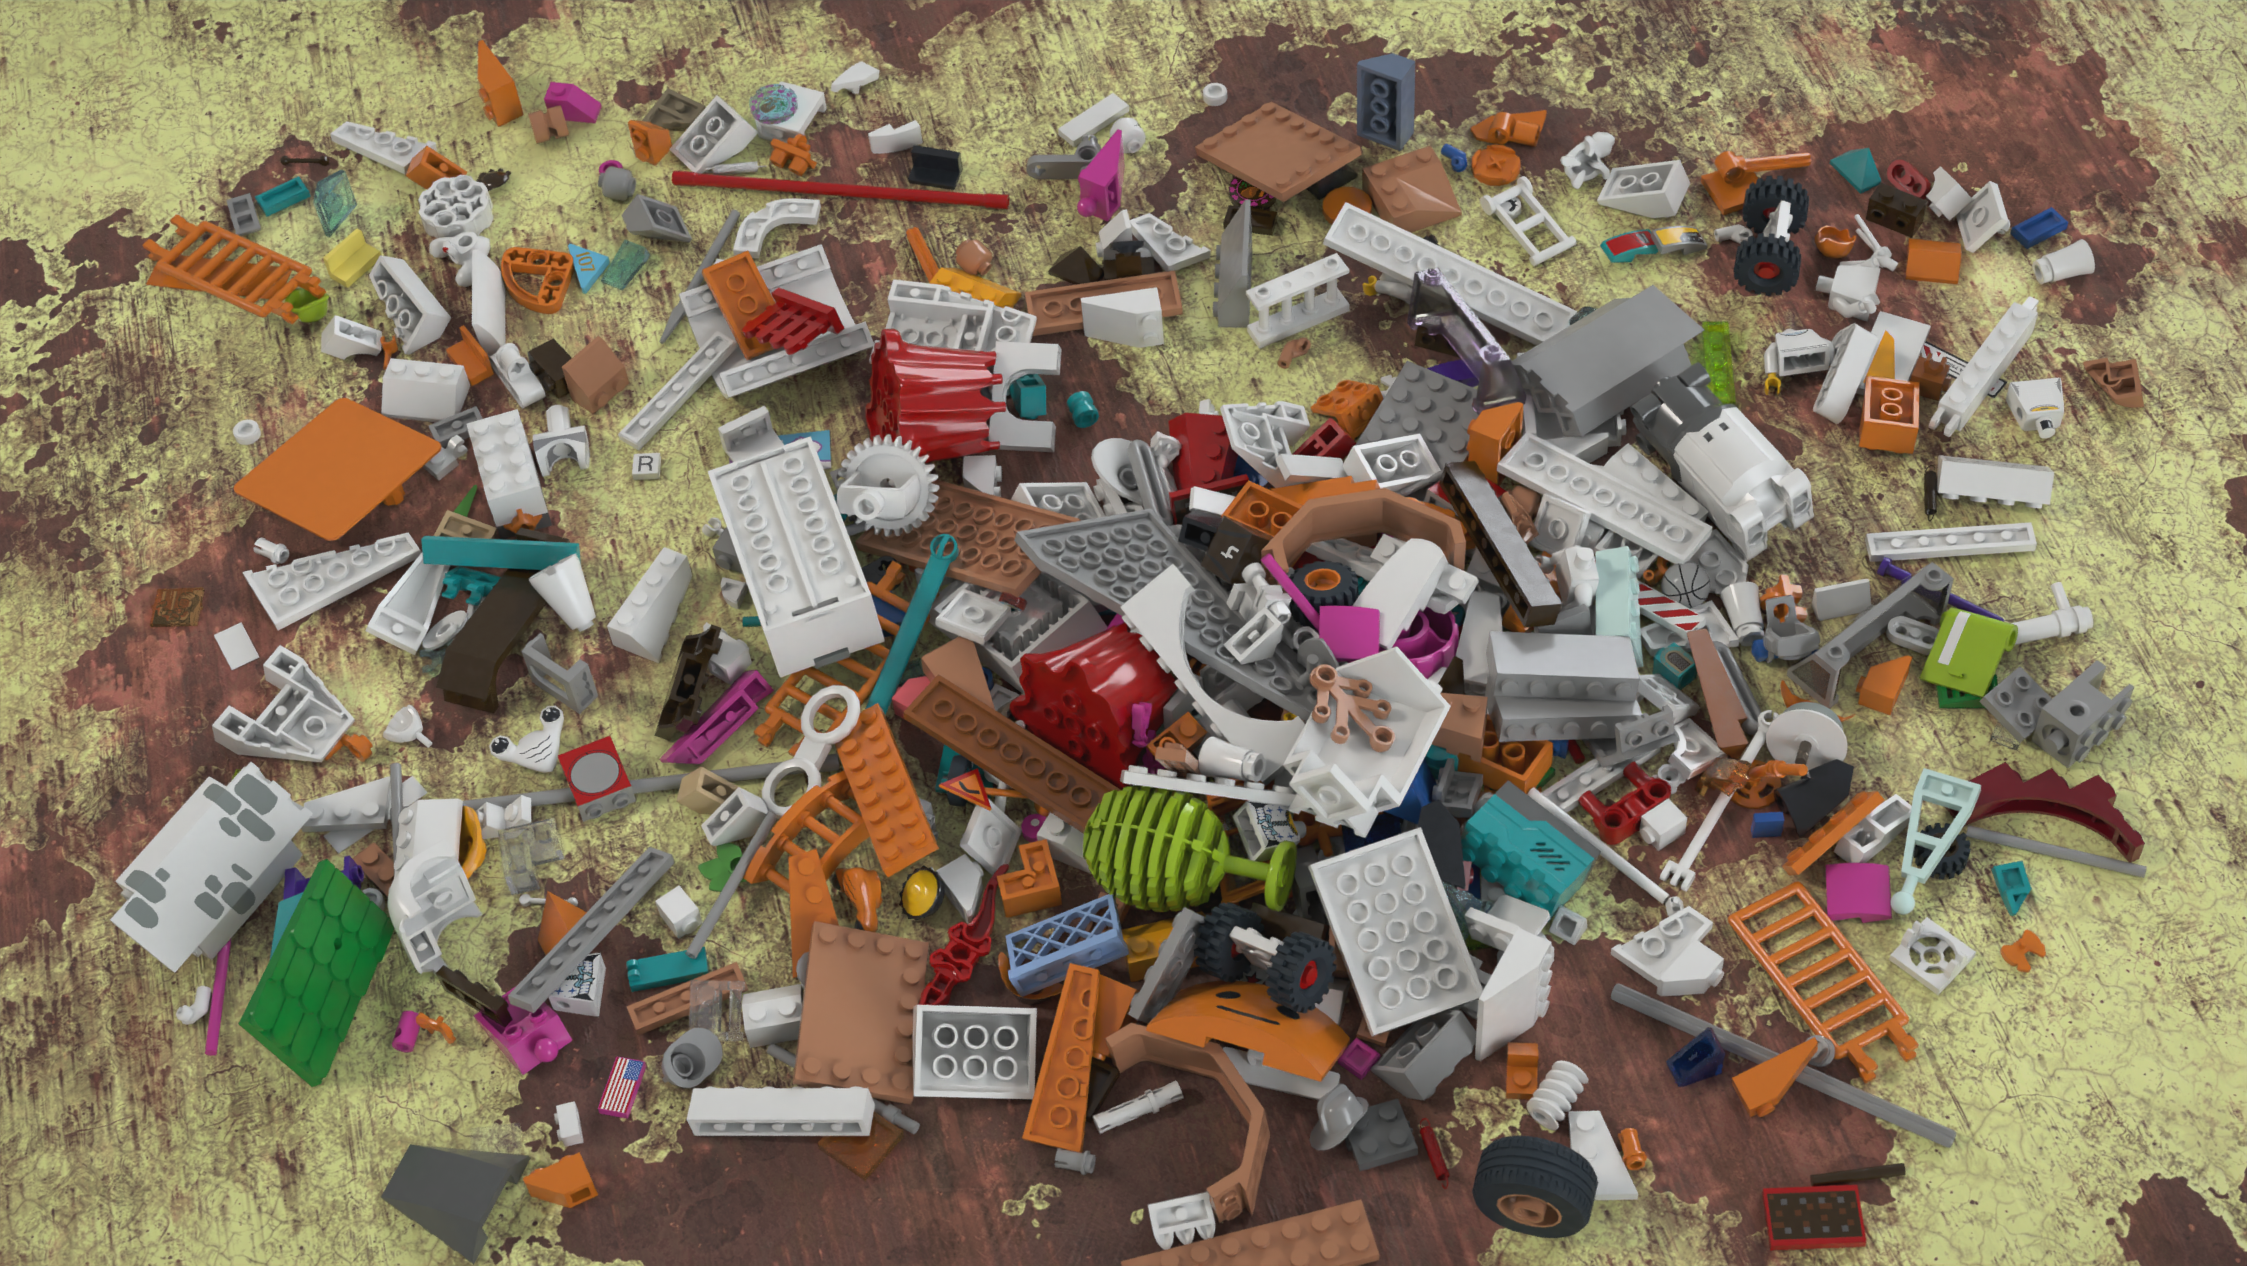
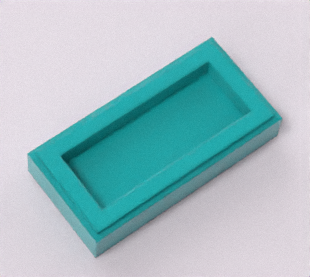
M298 176L255 196V199L266 217L311 197Z

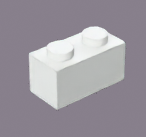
M575 1101L557 1105V1113L554 1114L556 1125L559 1124L560 1127L557 1130L559 1141H563L565 1147L583 1143L579 1112Z

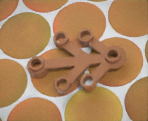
M1326 664L1314 668L1309 677L1311 685L1317 689V702L1311 714L1313 720L1317 723H1326L1331 714V709L1328 706L1330 694L1337 701L1336 722L1330 735L1335 743L1344 744L1350 735V729L1348 728L1349 714L1370 737L1369 742L1373 750L1377 752L1389 750L1395 740L1394 732L1387 726L1376 727L1360 709L1372 711V714L1378 719H1386L1392 709L1391 704L1383 699L1377 701L1367 699L1373 688L1368 680L1339 677L1337 671L1332 666ZM1342 689L1352 690L1355 696L1345 694Z

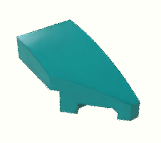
M2023 861L1997 865L1991 869L2000 896L2010 916L2017 914L2020 906L2032 889Z

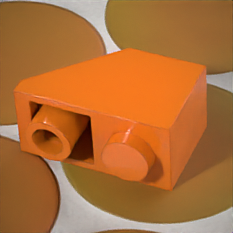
M630 120L628 122L636 157L643 162L656 166L672 147L669 130L646 121Z
M1187 712L1148 743L1146 748L1155 756L1156 747L1164 748L1165 743H1176L1183 745L1191 753L1201 744L1207 731Z
M580 1152L564 1156L557 1163L546 1168H538L532 1171L530 1175L523 1177L531 1197L571 1208L598 1196Z

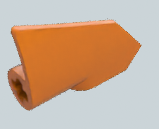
M1546 110L1515 114L1499 112L1470 127V131L1475 139L1498 145H1503L1510 141L1535 147L1539 140L1547 112Z

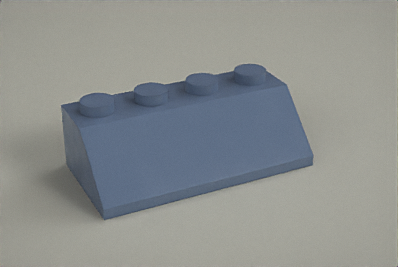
M1394 53L1359 61L1357 63V136L1401 151L1414 133L1415 61Z

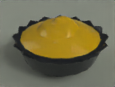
M923 865L921 868H915L913 873L907 875V880L902 883V891L899 893L901 898L899 905L902 907V914L907 915L908 919L917 921L920 918L933 915L940 908L945 895V887L938 876V872H935L932 867L927 868Z

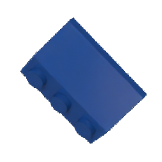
M1425 758L1400 806L1385 810L1384 812L1418 825L1421 807L1432 802L1433 787L1437 785Z

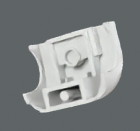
M446 838L411 858L395 876L388 892V910L391 922L409 960L420 974L423 972H433L435 974L443 965L448 968L440 956L442 953L437 944L441 932L448 924L460 918H478L482 915L474 903L476 898L463 868L456 859L457 854Z

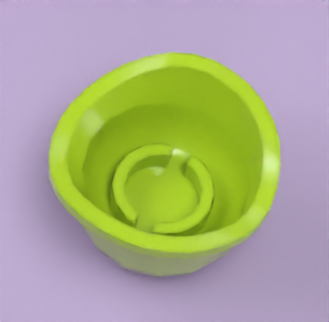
M297 288L285 299V302L293 305L294 308L291 311L298 315L299 321L306 323L316 322L327 314L329 294L325 293L319 299L309 291Z

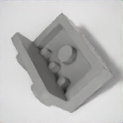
M1448 758L1445 768H1440L1438 785L1433 787L1432 802L1439 800L1454 817L1471 818L1483 785V774L1454 771V758Z

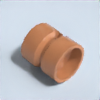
M561 105L548 108L546 113H543L541 110L528 113L537 144L550 141L551 136H554L556 139L569 136Z

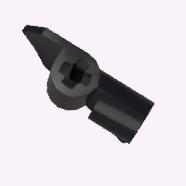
M1835 759L1809 770L1799 780L1774 790V798L1779 809L1783 813L1789 812L1800 838L1805 836L1849 796L1854 766Z
M1436 800L1421 807L1417 828L1421 827L1441 881L1465 889L1466 882L1459 822L1439 800Z

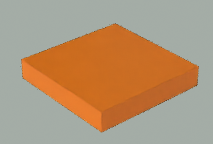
M1719 171L1702 175L1701 183L1721 213L1726 215L1743 209L1746 190L1749 189V185L1752 182L1756 184L1758 177L1754 172L1746 173L1740 182L1727 184Z

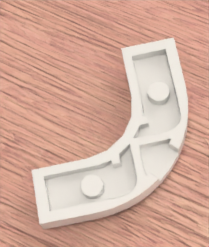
M780 199L766 203V208L757 213L752 211L739 227L733 248L734 256L748 250L752 258H759L763 240L767 233L774 227L782 224L817 225L821 209L820 200Z

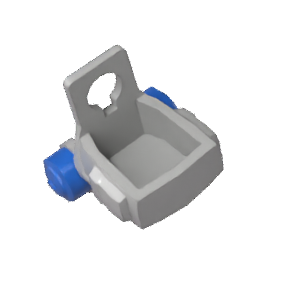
M1792 595L1766 600L1767 628L1765 635L1761 639L1753 640L1751 646V653L1757 662L1765 661L1771 663L1776 658L1784 660L1801 659L1810 655L1811 651L1819 648V632L1797 619L1794 597ZM1780 603L1788 606V613L1784 617L1785 622H1780L1774 616V608Z

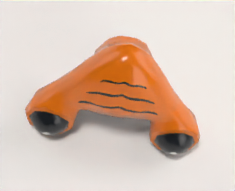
M860 867L850 869L837 868L831 878V884L839 892H845L856 907L857 920L854 928L876 933L878 930L876 909L882 904L881 882L877 872Z

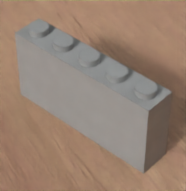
M1489 632L1486 657L1493 696L1617 701L1636 700L1640 677L1630 637Z
M1490 677L1487 678L1484 697H1488L1487 709L1499 742L1616 738L1615 724L1620 722L1623 726L1636 721V716H1643L1637 700L1617 701L1493 696Z

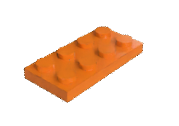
M747 250L702 269V275L746 360L748 361L773 350L770 342L760 344L756 336L745 338L742 332L746 322L755 319L763 313L767 306L775 304L749 251Z

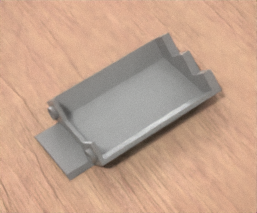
M1652 285L1632 298L1613 299L1507 363L1504 367L1513 389H1530L1538 413H1556L1564 437H1580L1650 394L1656 383L1662 378L1668 376L1677 377V375L1691 367L1688 353L1683 343L1703 332L1704 329Z

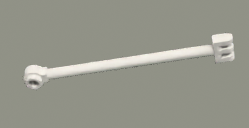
M1772 710L1763 711L1759 715L1757 733L1680 862L1677 864L1669 860L1659 879L1666 881L1669 875L1673 873L1670 884L1676 887L1681 878L1685 880L1681 885V890L1687 892L1695 879L1696 873L1689 870L1764 744L1768 727L1771 722H1766L1764 719H1771ZM1776 712L1773 713V719L1779 716Z

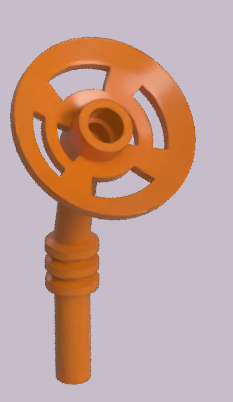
M1753 760L1737 787L1740 792L1748 795L1749 798H1745L1735 791L1730 800L1748 809L1767 807L1775 802L1774 790L1781 787L1780 778L1786 775L1805 776L1808 768L1804 764H1787L1783 760H1770L1767 763ZM1739 761L1727 769L1723 779V788ZM1767 785L1774 787L1770 794L1763 798L1759 797L1758 793L1762 792Z

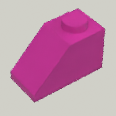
M550 82L544 97L547 109L561 105L565 121L596 123L602 107L599 101L576 85L569 83Z

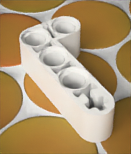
M1855 323L1840 330L1835 335L1832 344L1836 354L1814 404V412L1835 424H1839L1844 419L1877 343L1878 337Z

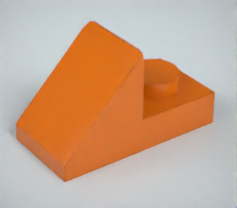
M1507 1042L1506 1099L1530 1100L1533 1098V1093L1537 1090L1538 1043Z

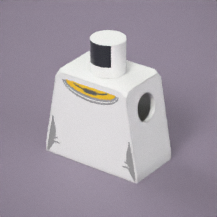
M2061 378L2010 382L2006 402L2022 430H2038L2041 438H2050L2055 434V428L2061 425L2064 414Z

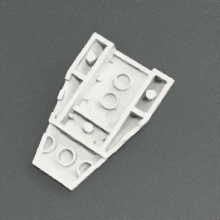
M893 279L887 299L890 315L885 329H896L900 332L903 341L915 345L989 352L996 348V341L1031 343L1037 318L1034 315L1007 306L1004 308L995 306L994 302L986 299L984 301L974 299L971 294L965 292L960 294L953 292L950 287L944 285Z

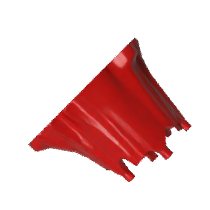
M883 329L880 342L875 343L873 354H871L872 377L869 380L871 402L866 404L865 410L871 441L873 442L876 435H880L882 441H884L885 436L891 434L893 443L898 436H901L903 446L911 440L912 451L919 446L921 447L919 457L928 454L929 458L925 464L1000 449V441L989 442L983 439L989 436V427L986 421L995 413L1006 412L1005 401L994 402L980 393V390L985 387L1003 383L1002 374H991L987 367L995 365L996 352L915 345L903 341L900 332L896 329Z
M1125 622L1117 626L1113 625L1108 630L1059 650L1042 654L1025 653L1020 658L1022 674L1019 677L1020 685L1025 694L1019 695L1010 703V711L1017 721H1024L1026 724L1025 728L1030 733L1116 786L1121 791H1123L1124 787L1132 786V784L1120 781L1122 770H1128L1129 765L1137 766L1141 751L1144 748H1139L1132 744L1133 740H1135V729H1132L1133 704H1139L1140 702L1152 704L1149 726L1146 729L1147 736L1148 730L1157 732L1164 723L1163 707L1178 689L1171 673L1167 674L1156 661L1160 658L1158 653L1154 649L1149 652L1139 640L1142 635L1137 632H1130L1131 629Z

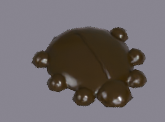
M501 168L497 171L490 169L488 173H480L477 182L483 183L487 190L491 191L505 184L509 180L511 171H506L505 173Z

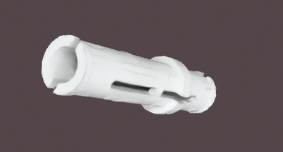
M1175 1080L1153 1091L1151 1089L1146 1090L1144 1095L1092 1117L1099 1134H1102L1150 1112H1153V1114L1157 1113L1159 1108L1184 1099L1178 1082Z

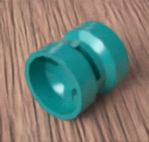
M1079 391L1068 398L1066 402L1067 407L1077 427L1086 428L1098 421V410L1093 405V399L1088 392Z

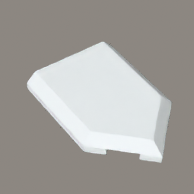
M1717 529L1713 530L1708 539L1689 561L1700 565L1706 571L1710 579L1709 593L1720 594L1729 585L1746 582L1749 565Z

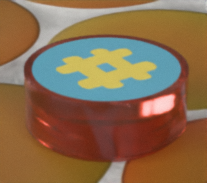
M1002 592L998 600L1000 603L1024 612L1027 605V600L1007 592Z

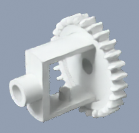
M891 434L886 435L884 441H882L880 435H876L873 442L870 438H866L863 441V445L858 443L854 447L855 451H849L847 453L848 459H844L841 463L846 469H841L838 472L840 477L845 478L837 482L839 487L837 492L839 512L848 516L856 515L857 520L855 524L857 525L865 521V531L873 525L875 535H878L882 528H884L886 537L892 534V530H894L896 536H900L903 533V529L908 534L913 530V527H920L921 521H926L930 517L928 513L935 509V506L931 503H935L938 500V496L933 493L939 490V486L931 482L936 481L938 475L929 474L935 466L934 464L925 465L926 460L929 458L928 454L922 457L918 456L921 450L920 446L913 451L911 450V440L903 446L901 436H898L894 443ZM887 478L894 481L895 487L888 484Z

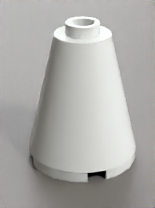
M572 554L530 577L529 581L534 589L572 630L578 628L579 632L594 624L592 620L596 615L580 560L576 554Z

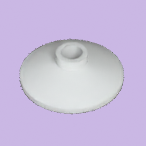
M460 610L444 617L429 630L423 639L422 646L426 650H434L444 645L449 646L466 624L468 619L467 613Z

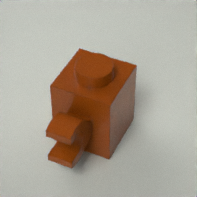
M1929 353L1926 358L1919 356L1910 381L1920 383L1919 396L1939 401L1942 392H1947L1952 382V377L1948 376L1950 365L1946 364V357H1943L1941 362L1932 360V353Z

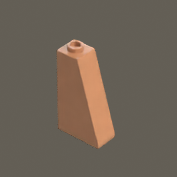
M959 636L921 657L923 672L930 682L939 674L995 710L974 641Z

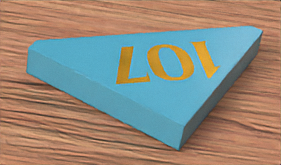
M569 244L568 248L573 258V264L582 292L586 294L610 264L609 257Z

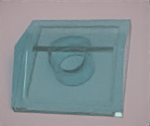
M342 169L318 181L316 185L313 203L327 237L332 236L357 206L346 172Z

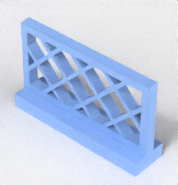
M1110 894L1006 935L1011 970H1008V976L1021 997L1065 980L1070 963L1096 968L1129 954L1128 946L1123 939L1116 899ZM1109 906L1103 917L1096 915L1099 909ZM1079 917L1082 918L1076 928L1069 926L1072 920ZM1090 921L1098 923L1091 933L1084 931ZM1106 926L1113 928L1111 930L1101 933ZM1055 928L1049 939L1042 937L1046 930ZM1063 932L1070 933L1064 944L1057 942ZM1079 937L1086 938V940L1074 944ZM1029 939L1022 949L1015 947L1016 942ZM1037 942L1044 944L1037 954L1031 953ZM1052 947L1059 949L1056 952L1048 954ZM1025 958L1032 960L1031 962L1021 965Z

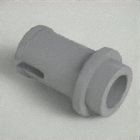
M1059 1148L1055 1157V1161H1058L1055 1162V1167L1080 1171L1082 1175L1093 1172L1096 1158L1095 1155H1091L1090 1151L1087 1150L1084 1153Z

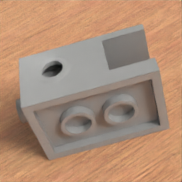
M2098 660L2042 707L2033 734L2032 742L2066 768H2069L2076 761L2082 762L2094 745L2100 746L2112 729L2118 730L2126 721L2125 712L2133 702L2130 698L2134 686L2131 684L2126 686L2112 700L2099 691L2106 666Z

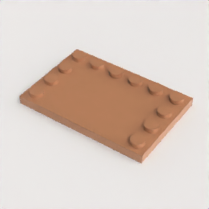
M1273 102L1262 105L1260 109L1245 115L1240 121L1225 127L1223 131L1205 139L1195 147L1197 156L1283 202L1362 155L1360 146Z
M814 921L811 930L792 1084L813 1088L825 1086L851 1088L858 1086L868 1088L872 1098L911 1105L913 1101V1007L919 1004L921 993L924 990L929 942Z

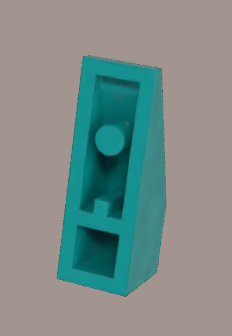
M1027 374L1015 380L1009 389L1015 409L1020 417L1036 419L1040 415H1046V385L1038 374Z

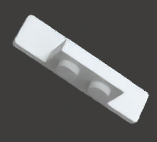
M1229 1047L1223 1048L1247 1084L1315 1100H1320L1321 1097L1332 1091L1339 1084L1340 1074L1329 1071L1320 1082L1262 1065L1264 1053L1251 1049L1246 1052Z

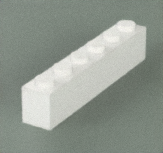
M799 1086L793 1088H694L687 1121L694 1136H869L875 1103L869 1089L858 1086L851 1088H833L829 1086L822 1088H803Z

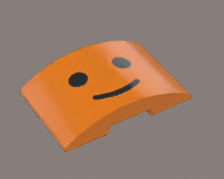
M1229 981L1206 982L1182 989L1150 1021L1146 1028L1148 1032L1203 1048L1214 1038L1264 1053L1262 1065L1320 1082L1350 1044V1037L1343 1029L1318 1008L1315 1007L1312 1011L1308 1010L1307 1013L1296 1012L1273 1002L1270 999L1271 996L1267 994V990L1270 987L1244 981L1232 983Z

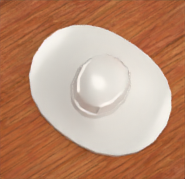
M1111 438L1098 443L1092 450L1091 459L1099 477L1112 490L1117 492L1120 497L1143 505L1128 458L1127 450L1132 441L1122 438Z

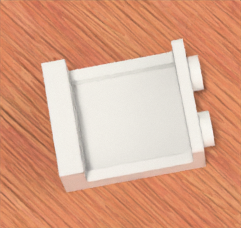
M780 82L774 94L771 95L774 97L769 99L783 101H770L766 103V105L775 103L776 109L768 115H758L761 116V120H755L758 136L770 141L775 138L787 143L789 137L794 138L797 134L804 135V131L817 111L824 113L827 109L824 93L795 84ZM778 92H785V94L779 95ZM788 94H791V96H793V98H792V99L787 98V95H788ZM795 100L797 105H792L791 103ZM788 101L790 103L789 111L788 109L784 108L786 107V103H788ZM778 102L785 103L781 110H779L781 107L778 106ZM796 108L795 113H791L790 110ZM787 115L791 116L787 120L784 119ZM769 118H777L778 120H781V122H780V123H774V121H775L776 119H769ZM768 119L770 123H764L763 121Z

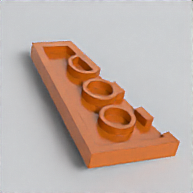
M817 849L788 857L793 978L797 977L796 967L798 960L804 953L809 952L811 930L814 921L839 926Z

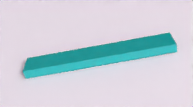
M424 536L421 539L424 564L543 570L572 554H576L580 560L579 543Z

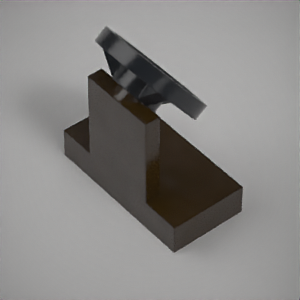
M1136 240L1110 243V250H1116L1119 254H1115L1116 260L1103 261L1105 280L1154 274V257H1141V253L1136 252L1139 248L1145 247V241Z

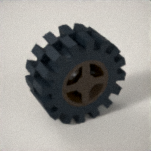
M1935 823L1934 829L1931 825H1928L1925 831L1922 830L1920 833L1941 839L1950 824L1945 823L1944 828H1942L1940 823ZM1964 832L1957 835L1930 877L1934 878L1935 874H1939V879L1944 880L1945 874L1948 875L1949 879H1952L1955 873L1957 875L1962 873V870L1967 865L1971 850L1970 841L1966 840L1967 835ZM1915 845L1914 858H1916V865H1921L1922 868L1933 850Z

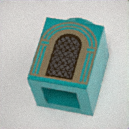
M1675 642L1667 648H1661L1654 655L1652 674L1662 675L1680 691L1696 679L1697 669L1693 657Z

